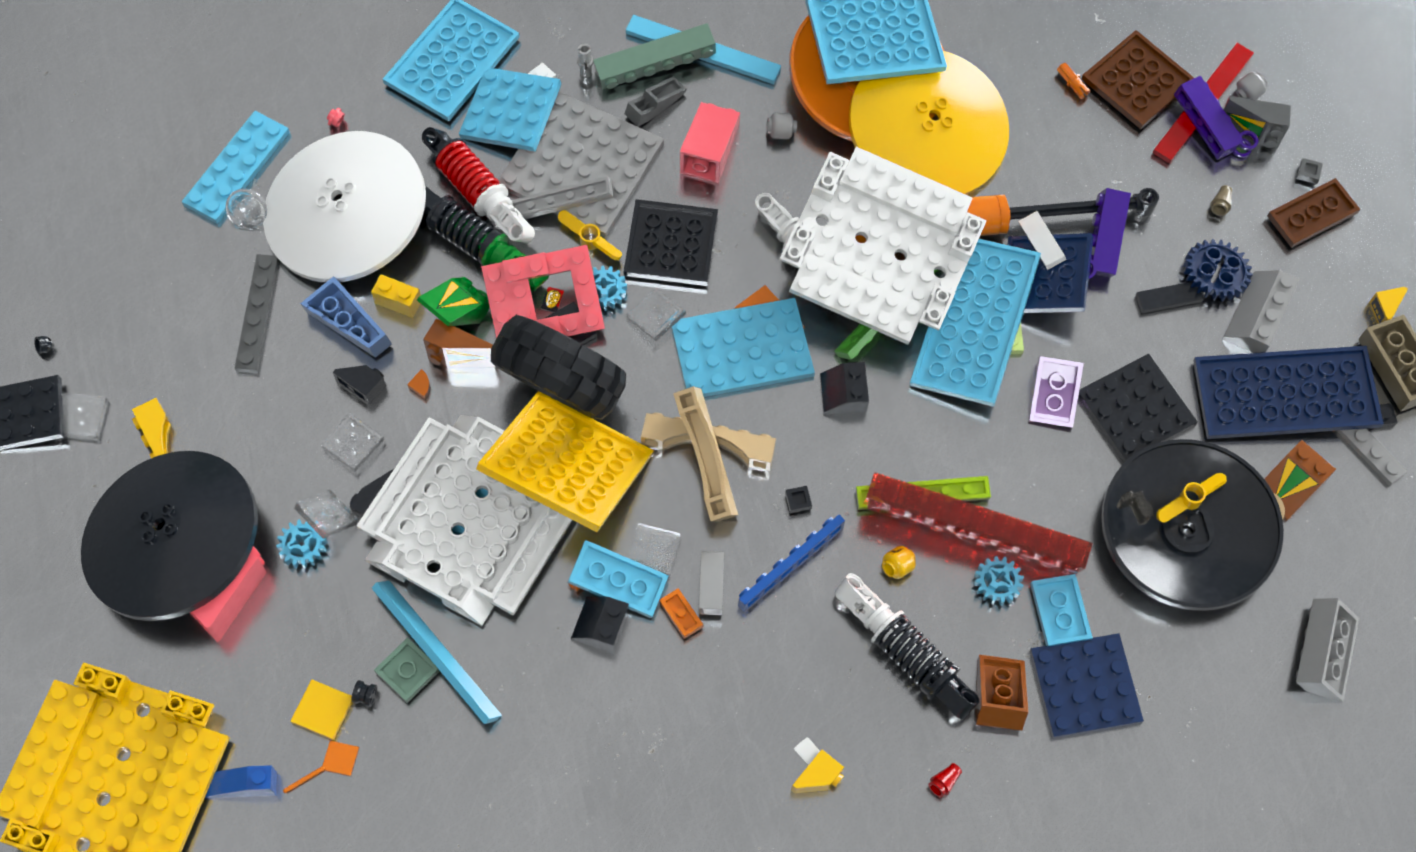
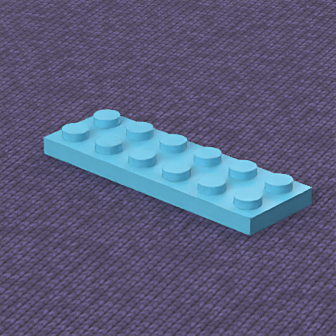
M254 111L182 200L183 206L218 224L290 133L289 128Z

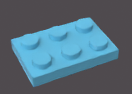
M1076 574L1031 581L1030 585L1047 647L1091 640L1093 638Z

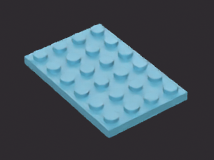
M450 0L385 75L383 83L443 119L450 121L477 89L485 72L489 68H494L520 38L519 32L463 0Z
M795 298L671 320L672 333L685 389L693 386L701 388L704 397L809 378L815 375Z

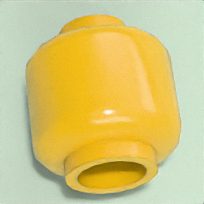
M897 546L883 556L882 568L885 574L895 579H901L912 572L916 566L915 554L904 546Z

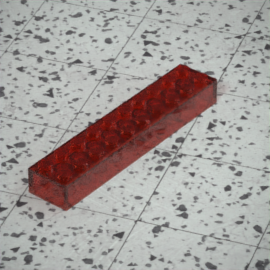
M874 472L871 478L864 504L868 505L867 509L880 512V510L889 512L888 515L896 519L905 517L910 519V523L923 526V524L932 526L931 530L939 533L948 531L953 533V537L966 540V538L975 540L974 544L982 547L991 545L996 547V551L1009 554V552L1018 554L1017 558L1025 561L1034 559L1040 561L1039 565L1052 568L1055 566L1061 568V572L1068 575L1078 574L1086 568L1093 545L1092 542Z

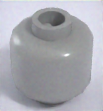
M1249 72L1237 82L1236 94L1240 98L1257 100L1267 91V80L1259 72Z
M775 112L771 117L767 118V134H770L773 139L788 140L797 131V121L793 120L790 113Z

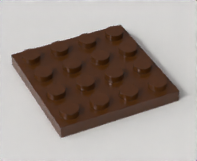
M1135 30L1086 71L1081 79L1137 127L1142 129L1176 100L1174 93L1180 85L1194 79V77Z

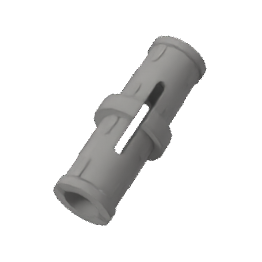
M581 44L578 47L579 56L577 64L580 67V75L588 78L592 75L593 65L591 47L588 44Z

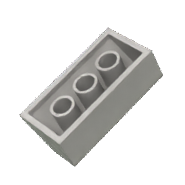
M1281 270L1253 272L1250 279L1251 283L1240 300L1223 340L1251 353L1267 351L1300 280Z
M1313 599L1312 606L1309 609V621L1305 630L1304 646L1300 653L1299 670L1296 672V683L1309 693L1343 702L1359 617L1340 599Z

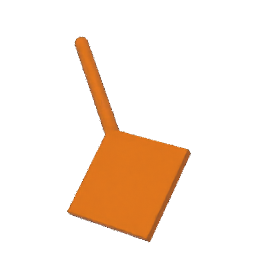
M330 741L323 765L284 788L283 792H289L322 771L351 776L359 747Z

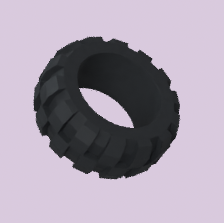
M515 315L507 321L491 348L490 362L498 369L533 389L595 419L603 420L613 412L626 387V372L618 365L572 338L524 316Z

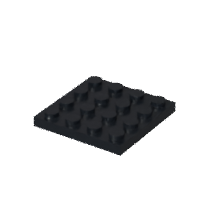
M636 199L623 271L624 276L707 286L718 209Z
M1150 354L1079 389L1078 398L1123 463L1138 451L1153 444L1168 441L1196 426L1198 423Z

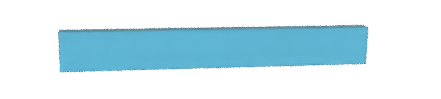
M636 15L632 16L626 28V34L648 42L681 32L680 30ZM716 43L715 54L708 58H699L700 60L773 85L781 70V65L718 43Z
M390 581L376 582L372 590L484 724L497 721L502 716L394 585Z

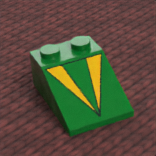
M465 277L451 278L419 296L417 299L420 304L447 326L479 324L490 309L487 294L472 286V281Z

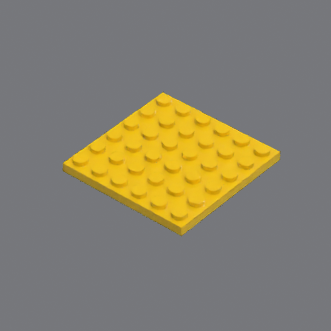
M538 391L478 462L476 470L598 532L652 457L654 450Z

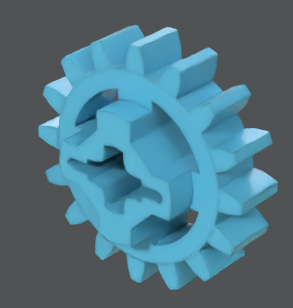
M603 265L599 271L594 267L593 275L600 306H603L604 311H607V306L615 309V303L621 305L622 298H626L627 283H625V277H620L619 270L613 272V267L611 266L608 270H605Z
M299 519L295 526L291 522L289 523L290 529L282 528L284 536L277 537L280 543L276 547L280 551L278 554L281 559H284L287 565L292 563L293 567L297 569L299 564H302L303 568L306 569L309 562L311 565H315L314 559L322 560L320 552H326V548L323 545L327 544V540L323 537L325 535L322 529L319 530L317 523L311 526L310 520L302 524Z
M995 556L993 562L987 558L984 562L985 565L979 564V571H976L974 577L978 578L974 581V586H980L977 594L983 593L984 601L990 598L992 605L995 601H999L1000 606H1003L1005 600L1009 604L1012 603L1013 597L1018 598L1019 591L1024 586L1020 583L1023 581L1024 576L1018 575L1021 568H1014V561L1007 563V557L999 561V558ZM984 577L985 580L988 582V587L985 584Z

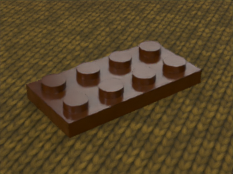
M1334 178L1270 211L1267 217L1292 248L1358 214L1360 208L1340 182Z

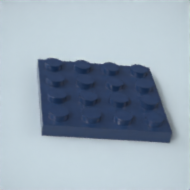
M1092 233L1052 235L1064 253L1066 260L1047 270L1040 258L1024 313L1085 312L1093 235ZM1008 236L1007 245L1036 252L1027 236Z
M1120 633L1094 637L1091 640L1030 649L1052 739L1143 723V716Z

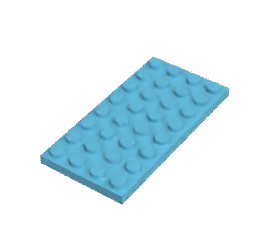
M978 239L939 331L928 326L910 386L995 406L1038 268L1040 252Z

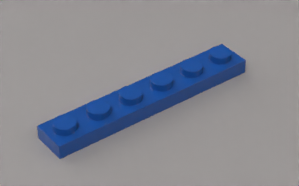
M837 515L834 519L832 517L827 519L820 531H813L806 538V542L802 546L797 545L790 551L789 557L785 560L780 559L772 567L773 570L768 574L763 573L751 589L749 587L745 588L739 594L740 598L738 601V606L743 612L840 532L845 524V520L841 515Z

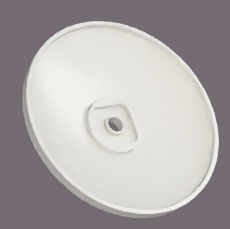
M351 131L322 138L298 152L286 163L274 179L267 194L263 212V226L267 242L276 257L289 270L312 281L327 282L334 276L338 282H345L369 275L392 261L402 252L415 235L425 208L426 190L424 178L411 154L401 144L384 135L366 131ZM342 194L341 199L333 201L336 195Z

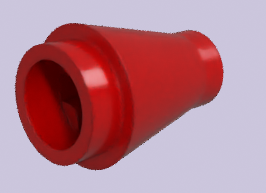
M951 763L947 768L931 777V782L928 784L930 790L941 798L944 795H948L956 780L962 774L961 768L955 763Z

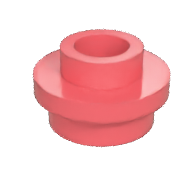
M339 107L329 112L327 116L329 126L337 128L344 119L345 113L341 112L342 109Z

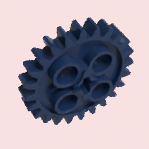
M1214 239L1210 243L1206 240L1202 244L1197 242L1195 247H1191L1185 257L1183 266L1186 268L1183 273L1188 274L1186 281H1193L1190 287L1197 286L1199 288L1197 293L1205 292V298L1210 294L1214 301L1217 296L1220 297L1221 301H1224L1226 297L1232 300L1234 296L1238 298L1241 293H1244L1251 283L1250 279L1253 274L1250 273L1252 266L1247 265L1249 259L1242 258L1245 254L1244 252L1237 253L1238 247L1230 248V242L1227 245H1223L1222 240L1216 244ZM1221 257H1224V261L1218 271V275L1215 278L1214 283H1212L1211 279L1218 267Z

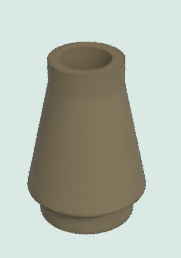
M1221 186L1219 192L1210 203L1211 211L1215 215L1224 216L1231 210L1233 190L1230 186Z

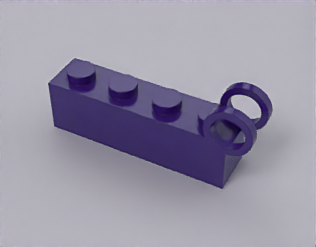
M1201 75L1181 84L1174 93V96L1217 160L1231 153L1239 158H1245L1258 145L1259 140L1254 132L1245 130L1240 133L1231 122V118L1225 113L1219 100L1215 98ZM1242 136H1251L1254 140V145L1251 146L1250 142L1242 138ZM1240 146L1242 149L1247 150V153H1240L1236 148Z
M1106 188L1097 195L1096 205L1098 210L1092 220L1094 232L1092 234L1093 244L1089 279L1094 275L1108 278L1116 275L1131 196L1129 192Z

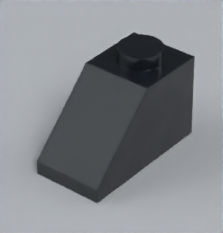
M367 365L339 368L333 371L336 382L368 405L386 387L382 372L376 368L371 369Z

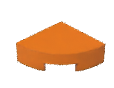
M421 369L407 385L409 389L423 399H426L429 394L430 383L427 374Z

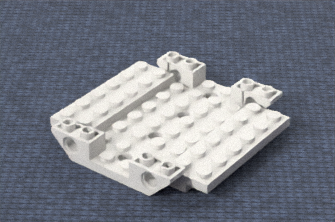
M855 148L850 161L829 152L798 223L796 222L779 260L799 268L789 292L908 345L918 322L939 331L986 220L967 212L973 199L972 197L861 148ZM824 218L827 221V225H818L816 219ZM863 235L866 238V242H857L855 236ZM897 252L903 253L905 260H897L894 254ZM934 270H942L945 277H936Z
M460 415L453 427L448 424L445 426L429 417L357 524L358 530L378 540L365 558V561L403 583L405 580L414 583L441 598L443 605L483 626L494 608L493 605L511 615L515 614L569 527L572 519L476 470L478 462L503 434L504 430L477 416ZM478 489H486L488 491L486 497L479 498L475 495ZM460 525L465 530L461 535H455L452 533V528ZM431 563H438L441 566L440 570L436 573L429 572L427 568Z

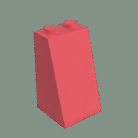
M701 102L680 150L681 174L719 184L740 124V112L730 108L718 107L711 103Z
M254 546L241 571L225 590L204 606L190 612L216 642L222 639L267 573L263 567L265 561L260 557L261 554Z

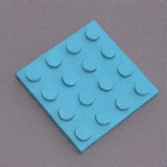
M489 68L479 82L460 129V138L536 152L562 85L560 79Z

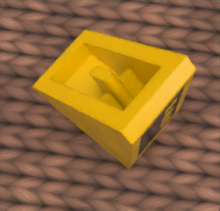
M1400 287L1375 293L1369 303L1378 324L1393 318L1408 288Z

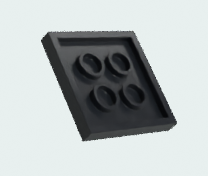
M59 375L0 386V450L64 437L62 378Z

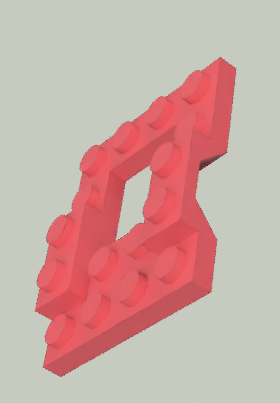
M587 245L549 253L543 252L481 266L496 338L503 325L515 315L537 321L568 337L605 329ZM571 271L579 312L537 320L529 279Z

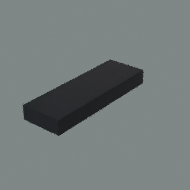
M1193 281L1136 293L1142 314L1200 303L1204 298L1202 292L1197 293L1199 289L1197 286L1190 287Z

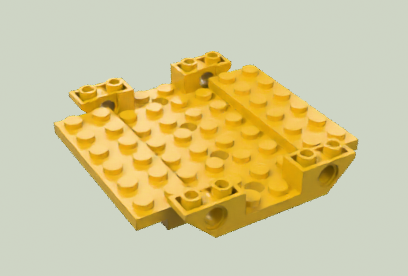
M84 662L73 683L75 686L54 680L0 793V817L9 820L0 842L23 852H80L78 845L84 839L90 841L89 848L84 852H182L230 739L228 735L203 728L206 726L215 705L171 690L169 693L150 688L132 682L125 675ZM143 706H150L149 714L140 717L138 714L139 709ZM125 749L130 750V757L125 761H120V752ZM104 794H110V802L105 806H100L99 798Z

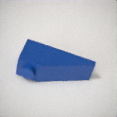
M272 765L246 766L217 771L214 774L205 798L276 796L277 771Z

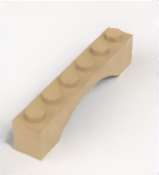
M693 386L673 393L679 415L690 436L698 460L703 482L704 501L710 521L719 522L738 516L702 389Z
M646 413L641 434V444L663 450L675 444L691 442L681 417L669 418L660 413ZM721 425L712 426L719 446L732 451L748 467L770 471L776 438H772L767 434H750L746 430H730Z

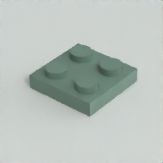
M407 637L374 669V672L408 703L440 670Z

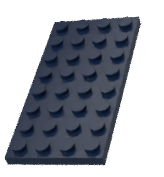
M1367 346L1195 357L1193 360L1207 439L1381 428L1384 425Z

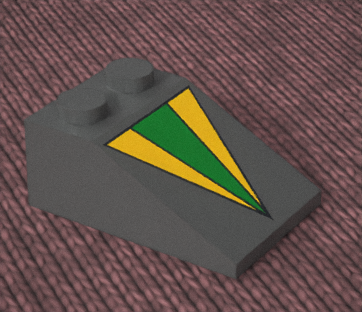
M1229 96L1223 108L1225 113L1231 118V122L1240 133L1245 130L1254 132L1259 140L1258 145L1267 148H1278L1290 127L1291 105ZM1243 135V137L1254 143V140L1251 136Z

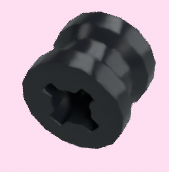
M358 680L352 692L351 702L355 704L359 702L364 703L366 707L370 708L376 698L377 685H367L364 681Z

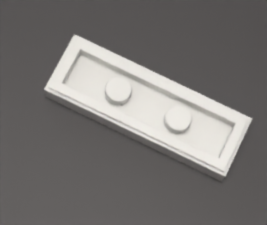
M1038 211L1019 221L1020 226L1036 252L1041 253L1040 258L1047 270L1066 260L1064 253Z

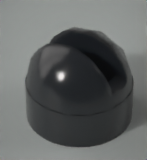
M35 337L34 345L37 353H47L52 349L53 342L49 337Z

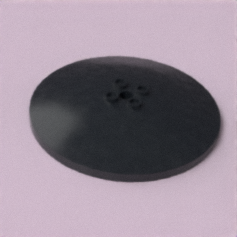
M1192 439L1168 440L1138 451L1114 475L1107 488L1102 506L1104 539L1120 571L1131 583L1148 596L1177 608L1206 611L1239 603L1256 592L1265 583L1276 567L1282 551L1284 536L1283 519L1277 499L1268 483L1246 460L1226 448L1205 441ZM1217 473L1226 475L1227 482L1208 494L1197 509H1186L1167 522L1158 521L1156 517L1157 511L1178 498L1188 483L1196 482L1201 484ZM1186 491V495L1190 500L1199 501L1196 493ZM1182 526H1190L1193 529V534H1186Z
M177 451L153 457L136 465L118 478L106 490L93 508L85 526L81 543V564L90 589L108 608L118 614L136 620L159 621L171 619L204 606L225 590L235 579L250 555L258 525L257 505L252 489L235 467L222 458L209 453ZM165 522L161 530H156L160 523Z

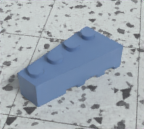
M334 276L300 303L309 315L375 358L392 345L382 329Z

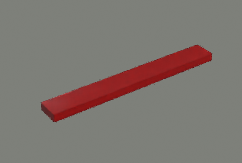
M1238 42L1206 82L1218 100L1254 54L1253 51ZM1183 111L1153 150L1154 155L1169 164L1196 130V127L1185 111Z

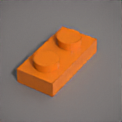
M679 588L659 600L660 605L684 639L703 628V623Z

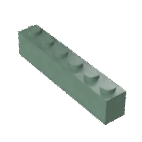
M706 23L594 59V68L602 90L606 88L612 89L619 84L630 83L643 76H652L656 72L671 70L675 66L689 64L699 58H708L716 53V43L709 25Z

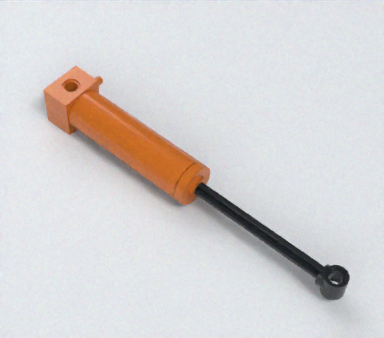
M1144 188L1140 193L1133 194L1130 197L1128 210L1133 209L1134 212L1141 216L1151 215L1159 201L1158 192L1152 188ZM1002 194L972 197L973 199L967 212L986 220L980 236L1007 234L1010 220L1023 219L1038 211L1041 217L1096 213L1098 206L1096 205V200L1009 208L1007 198ZM863 235L855 236L857 242H866V238Z

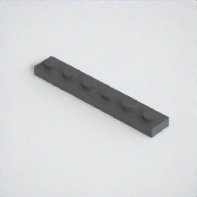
M256 255L235 362L236 372L258 374L279 259L274 255Z

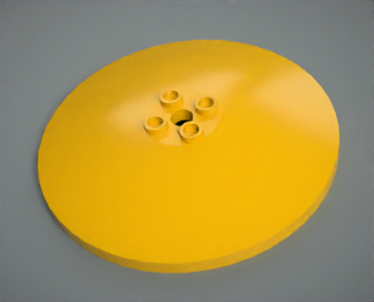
M943 51L947 64V69L944 72L859 81L849 108V130L855 148H861L965 195L974 192L984 185L1000 166L1009 140V122L1006 108L992 82L970 62L957 55ZM929 113H935L939 120H932L929 117Z

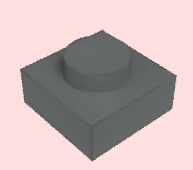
M1302 158L1297 179L1317 184L1320 180L1323 163Z

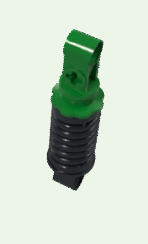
M425 186L426 200L423 217L426 219V227L429 230L441 235L442 238L453 243L455 247H458L468 256H472L474 260L483 266L526 256L518 251L514 245H509L510 239L505 233L494 229L492 225L482 221L473 212L463 208L450 195L441 198ZM549 275L529 279L531 292H534L547 281Z

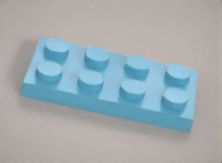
M585 540L567 583L600 597H610L628 603L630 610L652 618L669 575Z

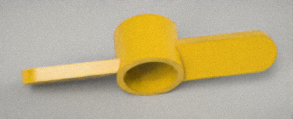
M566 210L559 212L558 220L579 235L581 246L587 245L588 250L598 248L614 260L621 259V251L600 236V230L596 225L585 224ZM587 234H594L597 236L593 240H586L583 238Z
M1217 473L1201 484L1196 482L1188 483L1178 498L1157 511L1156 517L1158 521L1167 522L1186 509H1197L1208 494L1227 482L1226 475ZM1186 491L1196 493L1199 501L1190 500L1186 495Z

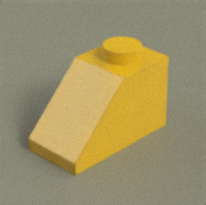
M821 749L792 785L791 791L796 794L827 791L832 785L836 787L844 777L841 774L844 766Z

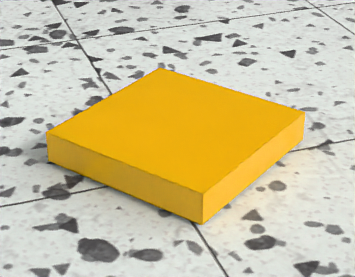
M311 679L290 722L334 741L352 705V696Z

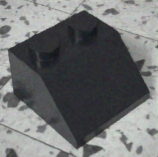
M865 362L842 363L820 373L823 414L867 412L869 395Z
M586 597L571 640L614 654L629 615V604L610 597Z

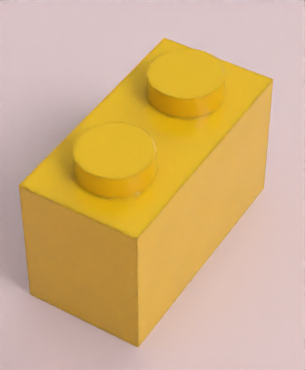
M381 274L371 291L375 304L414 318L420 306V303L417 301L418 297L421 296L418 288Z

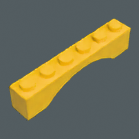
M154 398L132 409L135 415L132 421L137 430L142 429L144 435L140 437L146 448L151 447L153 451L149 454L151 458L167 453V434L170 427V422L157 398Z

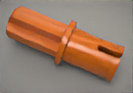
M1063 63L1057 68V72L1067 82L1066 85L1071 87L1080 99L1085 97L1084 93L1086 96L1090 93V89L1080 80V75H1076L1067 63Z

